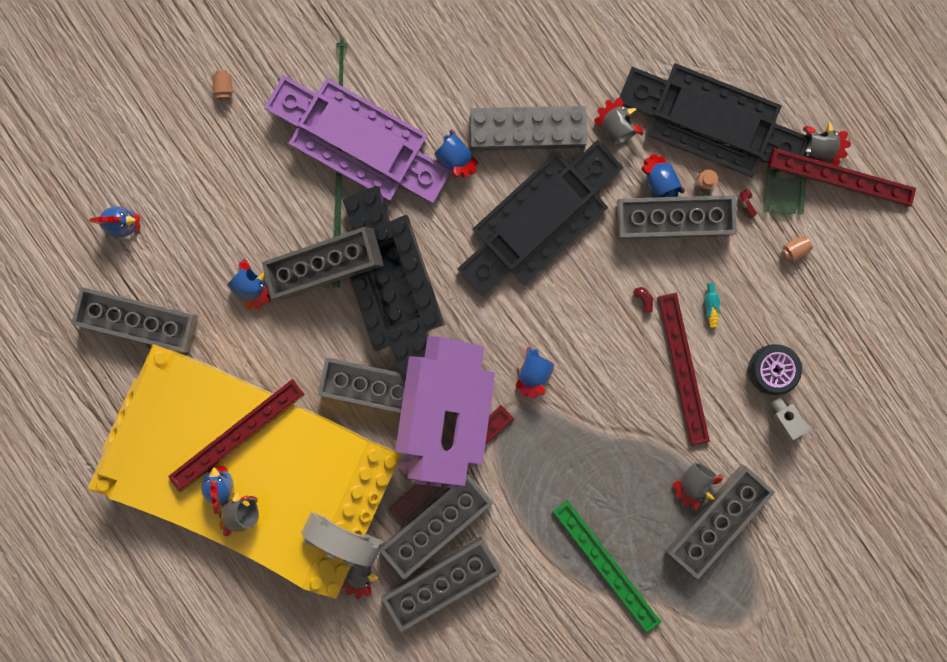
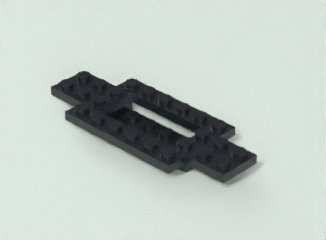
M674 63L668 80L631 67L619 97L622 99L625 107L636 108V111L652 117L645 135L749 177L754 176L760 160L769 164L773 148L804 156L811 138L776 124V119L782 105L677 63ZM671 122H675V123H677V124H680V125H682V126H685V127H687V128H690V129H692V130H695V131H697V132H700V133H702V134H705V135H707V136H710V137H712V138H715V139H717V140H720V141H722V142H725V143H727V144H730V145H732V146H735V147H737V148H740V149H742L743 151H740V150H738V149H735V148H733V147H730V146H728V145H725V144H723V143H720V142H718V141H715V140H713V139H710V138L705 137V136H703V135H700V134H698V133L692 132V131H690V130H687V129H685V128H682V127H680V126H677V125H675V124H672Z
M596 140L570 165L556 151L472 228L484 244L457 270L482 297L510 272L525 285L609 208L596 193L624 167L599 140Z
M374 186L343 199V203L353 231L362 227L374 228L384 266L373 269L372 272L390 326H387L370 272L367 271L349 278L373 351H379L391 346L402 381L405 382L409 357L425 358L428 333L445 326L408 215H403L390 221L379 186Z

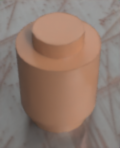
M226 70L216 71V74L212 75L215 99H230L233 93L232 75L228 74Z
M705 170L696 178V186L701 191H709L718 183V176L712 170Z
M806 236L798 237L783 245L782 254L787 261L794 262L809 254L813 247Z

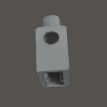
M781 397L771 402L777 412L772 415V418L786 442L793 441L810 431L793 404L787 407ZM784 414L788 415V421L784 418Z

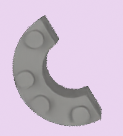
M312 511L301 532L303 537H305L304 542L326 551L325 555L330 558L336 559V557L344 559L343 562L350 566L359 564L369 568V566L373 565L383 544V541L368 534L360 535L350 532L336 525L329 518Z

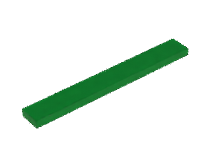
M566 500L552 511L646 634L659 625L661 620L570 502Z

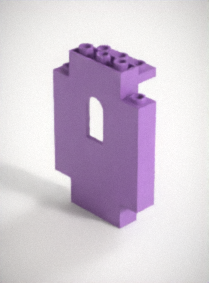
M428 336L425 358L409 357L395 452L403 453L404 458H410V462L397 461L396 469H403V474H408V479H415V484L427 485V481H429L431 486L442 487V483H445V487L457 489V485L465 486L467 467H474L475 464L483 465L495 372L481 370L484 346L445 337ZM445 411L457 413L454 442L452 448L448 451H445L441 446Z

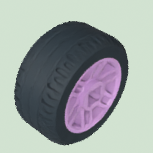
M772 344L761 347L753 354L749 362L748 373L753 385L761 392L771 395H782L793 390L799 383L802 374V364L800 358L791 348Z

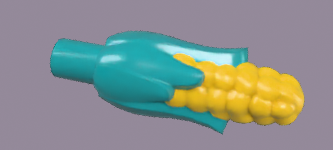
M707 283L708 293L705 294L704 302L710 327L715 329L718 327V317H720V297L715 292V283Z

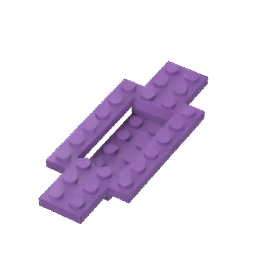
M283 75L264 107L266 111L297 127L289 142L290 146L366 189L379 186L382 197L389 202L398 187L401 186L433 204L451 173L450 169L419 152L427 134L328 78L325 79L320 90L315 93ZM315 136H318V137L322 138L323 140H325V141L329 142L330 144L336 146L337 148H339V149L345 151L346 153L352 155L353 157H355V158L361 160L362 162L368 164L369 166L375 168L376 170H374V169L368 167L367 165H365V164L361 163L360 161H358V160L352 158L351 156L345 154L344 152L338 150L337 148H335V147L329 145L328 143L322 141L321 139H319V138H317V137H315Z

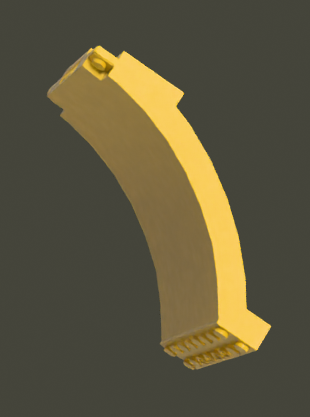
M153 344L138 378H134L106 439L102 448L104 453L88 485V490L107 495L111 500L145 511L203 535L260 563L304 590L336 599L351 566L344 563V559L336 557V559L330 558L325 555L326 551L304 542L305 537L301 534L303 527L312 511L329 518L333 523L350 532L360 535L366 534L401 455L391 448L375 443L294 403L214 466L216 468L219 466L227 467L229 474L233 478L234 490L228 501L233 498L235 492L239 493L240 498L246 495L258 498L256 503L259 510L257 523L245 531H232L231 535L226 537L223 535V529H220L221 518H219V514L214 513L212 505L202 495L201 486L208 472L182 492L176 489L168 476L273 393L225 373L219 368ZM243 501L245 505H250L248 501Z

